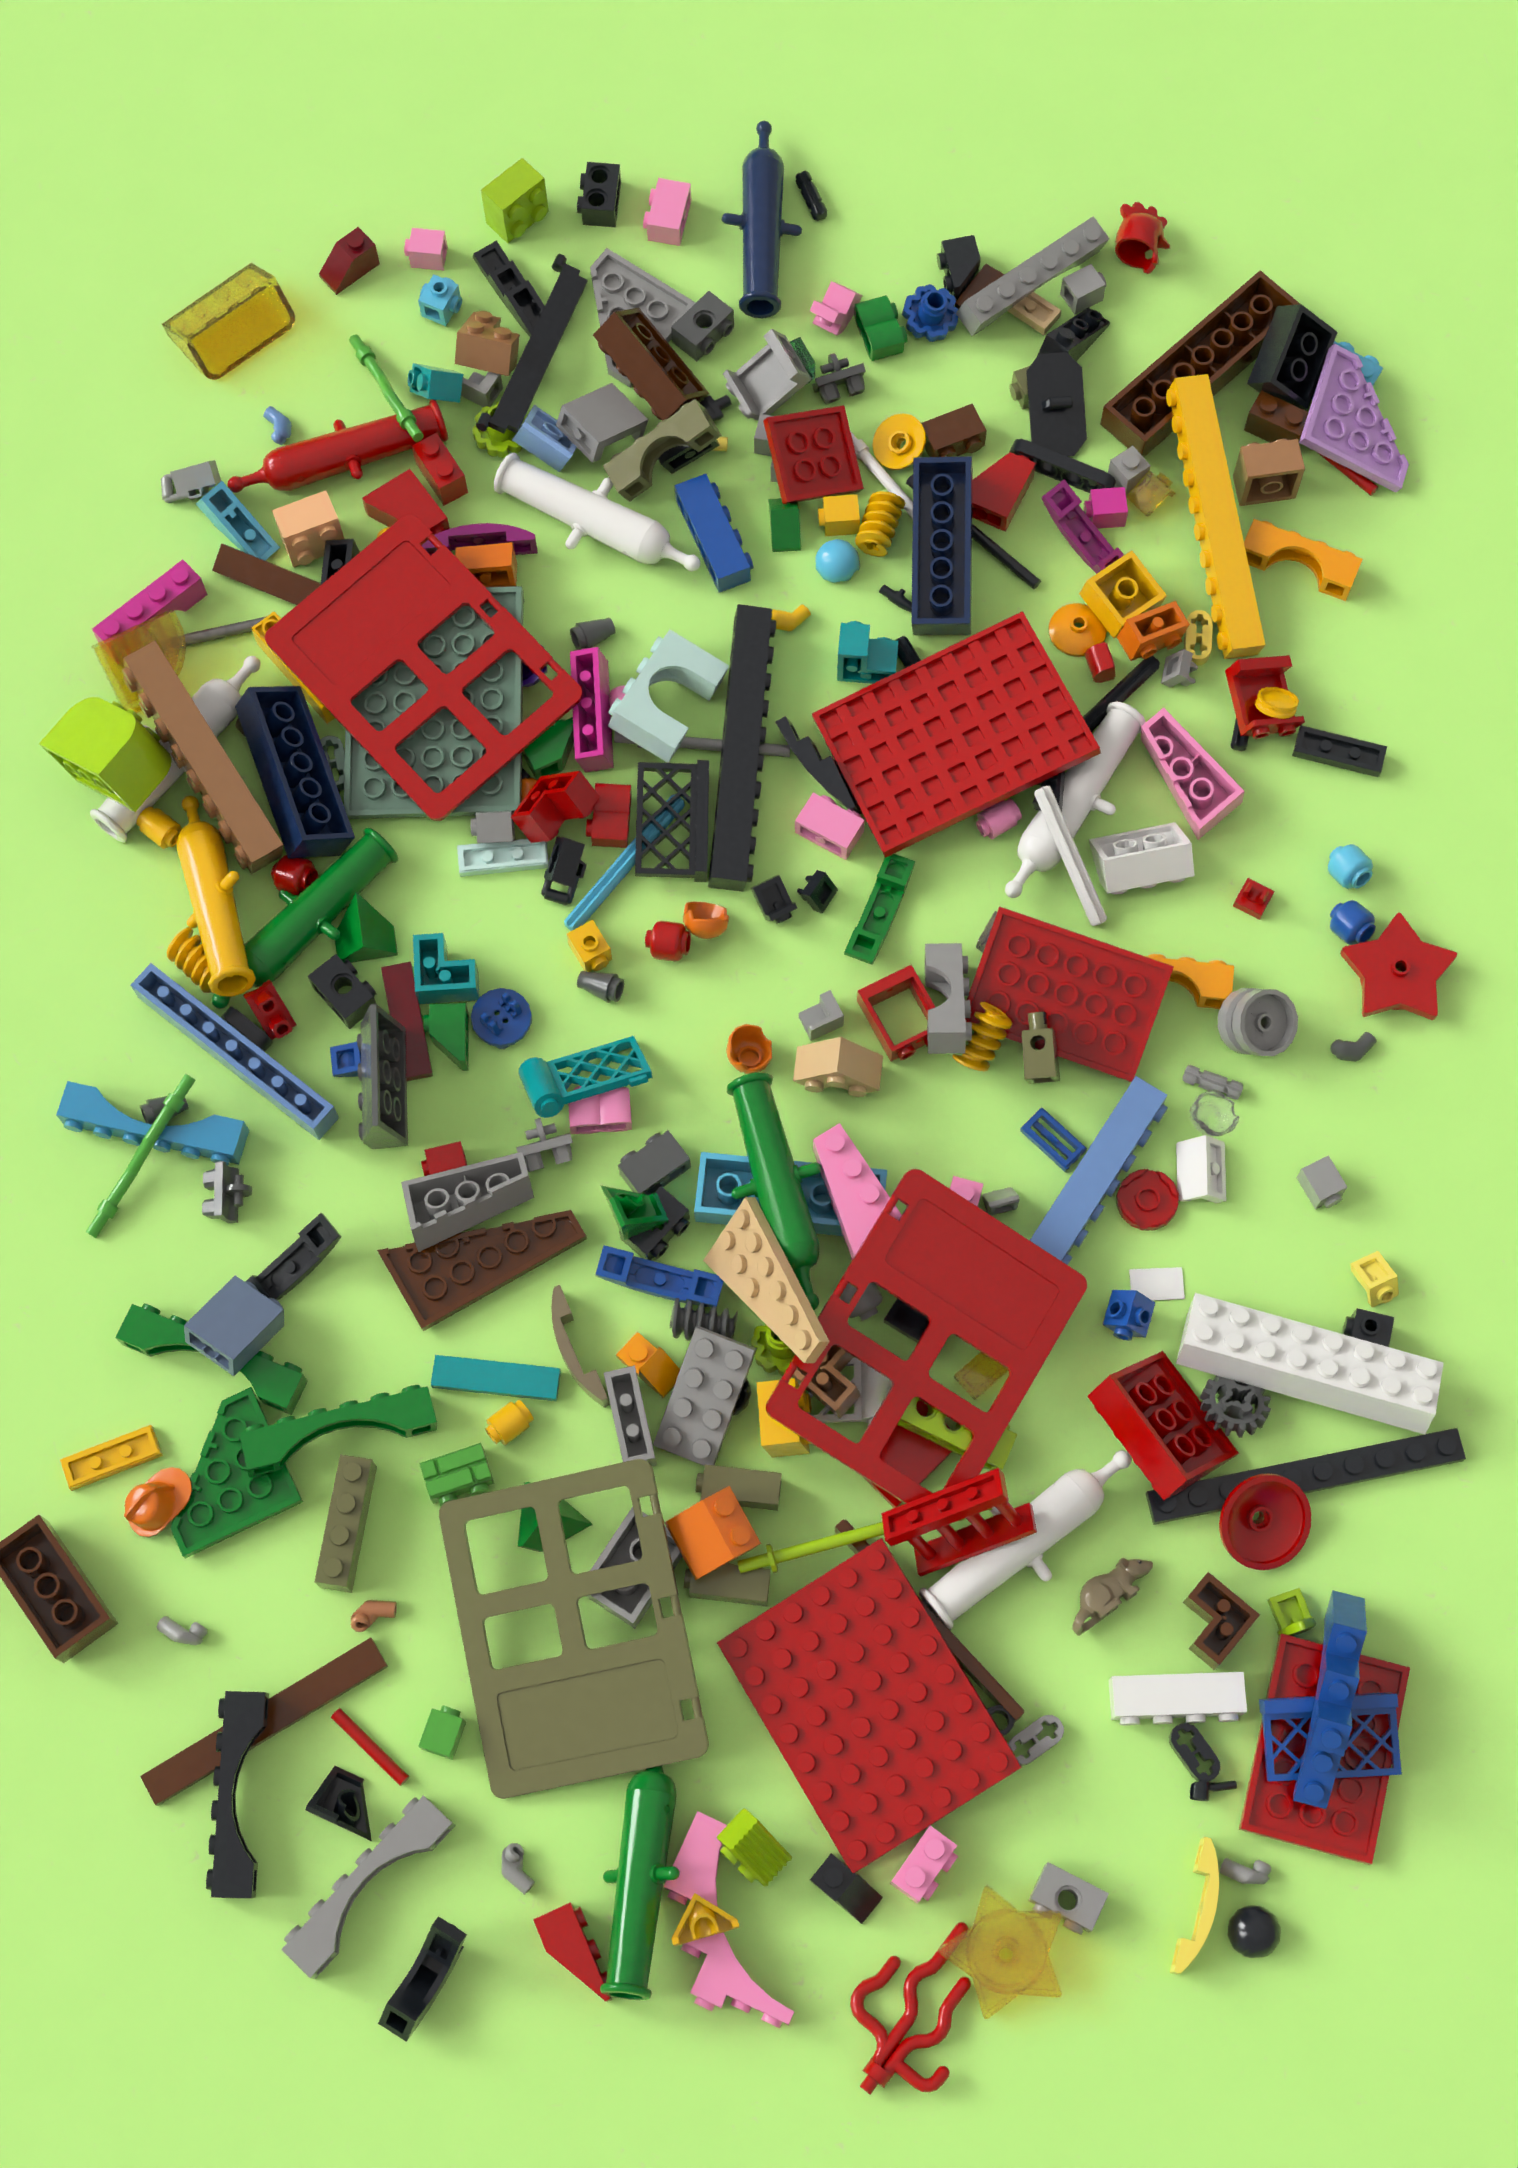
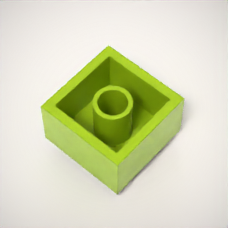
M524 158L518 160L481 189L486 224L507 243L511 242L514 238L522 236L527 228L535 222L541 221L549 212L545 178Z

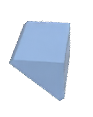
M534 405L512 441L560 472L572 457L576 446L556 427L557 420Z

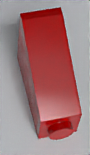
M1009 452L972 480V518L1006 532L1034 478L1036 463L1024 455H1016Z
M411 469L362 497L367 515L388 527L392 526L404 515L413 514L434 535L450 529L448 518Z

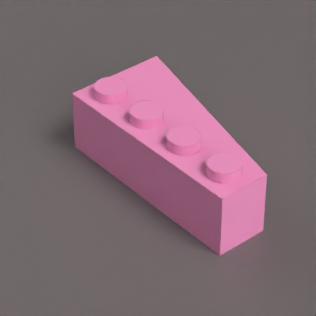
M839 1123L813 1139V1153L817 1163L821 1165V1175L824 1184L827 1187L831 1204L837 1215L851 1260H853L890 1197ZM896 1205L890 1213L897 1220L902 1215Z

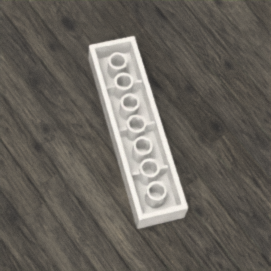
M1198 1293L1194 1294L1187 1313L1176 1361L1178 1365L1424 1435L1436 1415L1444 1364L1440 1361Z

